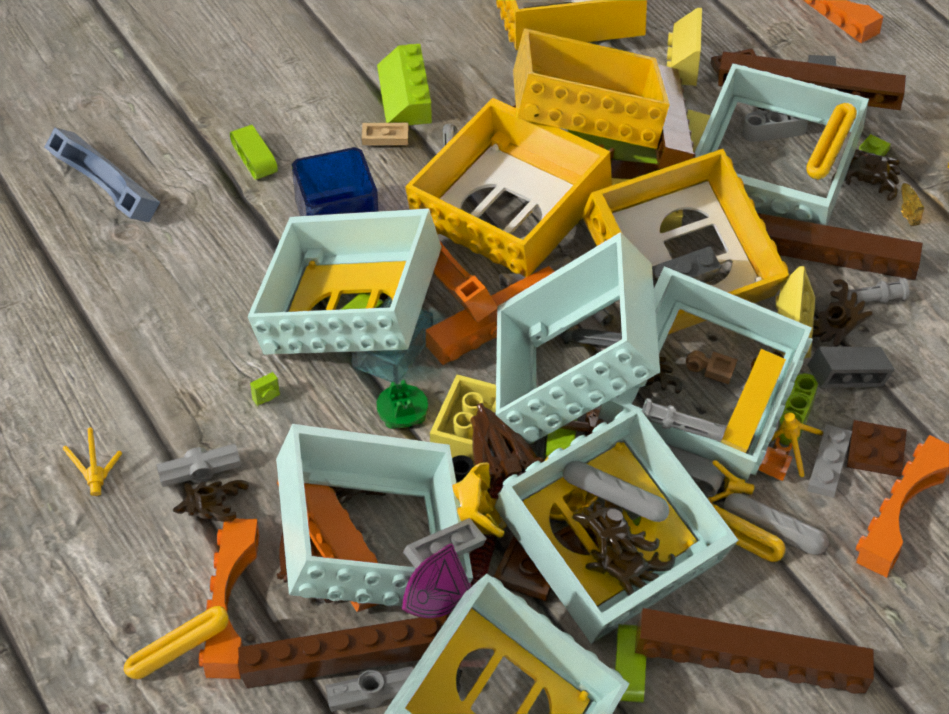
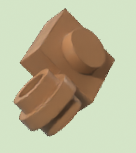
M698 350L692 351L686 358L689 370L699 372L707 368L705 377L726 384L730 383L738 359L714 351L711 358H707L703 352Z

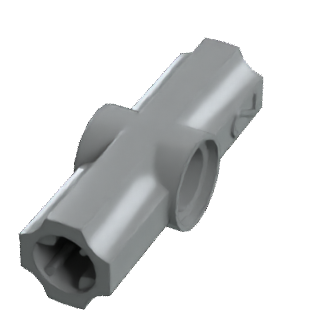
M231 444L209 451L201 447L193 448L187 451L182 458L156 464L161 485L166 487L188 480L194 483L207 482L213 477L214 473L240 467L241 462L236 445Z
M412 666L383 673L376 670H367L359 678L325 685L330 711L333 712L360 705L376 708L384 700L395 698L413 671ZM370 687L377 688V689L372 690V691L366 690V689H368V688H370Z

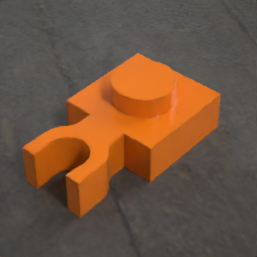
M777 437L773 448L768 446L758 470L783 481L793 458L789 456L792 443H789L788 447H782L779 444L781 438Z

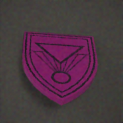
M452 543L425 559L415 569L404 593L402 610L421 618L441 617L452 612L464 593L471 588Z

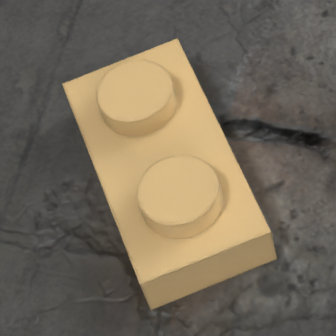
M362 123V145H408V123Z

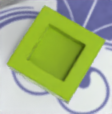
M870 134L859 146V150L885 156L890 150L891 143Z
M273 372L250 383L252 400L257 406L271 401L280 395L278 378Z

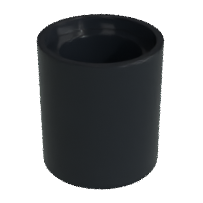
M458 455L452 458L456 483L462 481L474 467L472 459L465 455Z

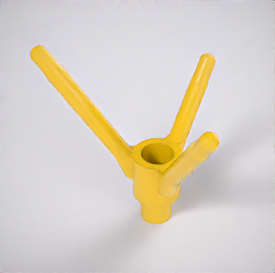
M786 413L782 425L774 432L770 443L781 434H784L787 439H791L799 476L804 477V468L797 440L800 430L821 436L824 432L802 424L795 418L793 413Z
M89 427L87 430L91 467L86 469L68 446H64L63 450L84 475L87 485L90 487V495L99 496L101 495V486L104 485V480L122 455V452L117 451L104 469L97 466L93 428Z
M717 460L712 462L726 477L724 479V492L708 497L709 502H715L733 493L753 494V484L745 483L744 479L733 475Z

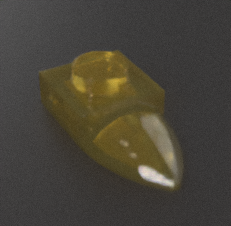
M903 183L901 186L904 202L901 206L902 215L904 218H907L910 226L920 225L924 206L915 190L909 184Z

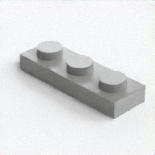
M826 424L807 491L834 498L852 431Z
M468 518L408 544L403 553L413 566L417 568L425 559L450 543L453 544L459 557L483 546L486 537L473 521Z

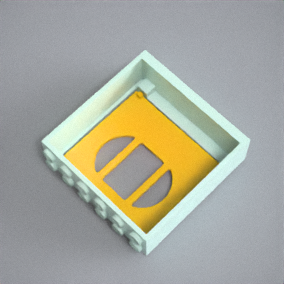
M415 209L290 217L248 315L249 322L263 354L408 350L441 250V243L430 210ZM371 293L366 309L336 310L342 294ZM381 293L387 294L392 299L390 308H376ZM331 296L326 310L311 311L318 302Z
M639 407L631 411L623 410L611 423L603 422L593 429L592 434L587 437L581 435L574 439L570 447L564 450L558 448L548 456L546 461L542 463L536 461L527 467L526 472L522 475L517 476V474H514L503 482L504 486L498 493L499 497L494 506L591 644L618 628V624H624L640 614L643 608H649L723 561L738 541L737 537ZM572 461H581L663 498L669 506V515L664 521L654 522L641 516L639 525L636 526L625 510H623L622 514L628 522L632 534H639L645 531V540L654 542L656 538L660 540L659 547L655 551L649 552L636 547L637 551L643 553V557L647 561L652 558L655 552H658L661 562H668V556L672 553L676 557L674 567L669 571H650L651 573L658 574L659 577L653 581L643 580L647 585L641 589L632 585L634 593L630 596L620 586L619 581L608 573L603 574L586 569V564L598 562L591 555V550L594 549L600 552V549H598L583 526L572 518V511L562 499L579 488L564 479L563 471L565 466ZM552 505L557 507L590 555L574 553L558 542L551 530L549 521Z
M486 574L464 593L384 714H476L471 710V707L503 657L534 679L533 686L515 714H527L542 689L545 690L549 700V714H582L589 701L591 703L584 714H612L629 683L622 678L618 671L607 667L598 660V657L593 652L585 650L577 644L570 634L562 632L555 627L548 617L537 613L527 605L523 598L507 590L500 580ZM493 649L494 654L465 699L461 701L456 687V674L461 661L472 651Z

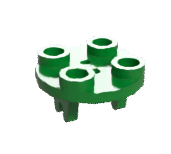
M401 380V384L391 382L390 387L380 393L376 401L377 413L380 419L385 422L386 427L390 429L421 424L426 419L428 411L426 395L416 386L408 385L406 380Z

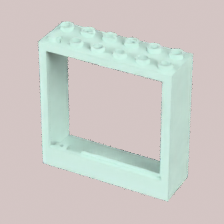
M732 64L695 151L696 157L718 150L737 102L827 125L837 105L842 103L852 104L857 110L856 119L849 131L851 134L827 198L737 174L744 183V189L748 197L753 200L757 213L828 225L864 128L869 99L746 66Z
M621 232L497 306L496 416L513 431L519 433L528 444L539 440L660 373L652 263ZM620 299L622 340L537 388L536 348Z
M664 266L654 287L659 353L679 309L786 353L784 356L786 361L756 428L755 438L748 454L707 437L673 427L664 429L662 425L650 422L666 444L712 461L717 460L733 475L747 482L750 474L756 475L764 459L768 444L776 430L775 427L778 420H780L785 403L795 384L794 381L800 372L804 357L813 339L808 337L812 327ZM647 380L602 404L598 419H604L605 422L611 423L623 410L631 411L637 406L632 405L639 388L645 386Z
M292 424L276 459L289 595L301 596L303 598H322L332 601H352L361 604L372 603L385 606H402L408 581L416 569L415 567L312 556L304 483L424 497L430 535L461 522L457 512V508L460 507V501L456 498L452 487L456 483L450 445ZM468 552L458 558L470 583L473 575Z

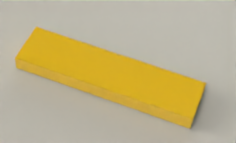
M763 349L760 350L721 443L744 453L747 452L786 359Z

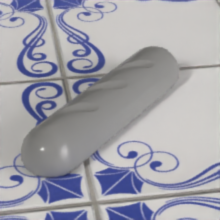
M572 461L564 468L563 477L568 483L654 522H661L669 515V506L663 498L586 463Z
M733 493L724 501V510L782 539L783 542L809 554L819 555L828 548V537L822 530L741 493Z

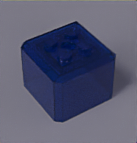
M352 147L296 159L291 164L295 202L300 216L379 212L378 191L361 149Z

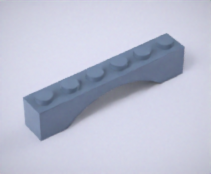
M54 127L44 148L59 160L82 172L100 185L112 197L115 206L130 219L150 222L160 204L155 197L76 133Z

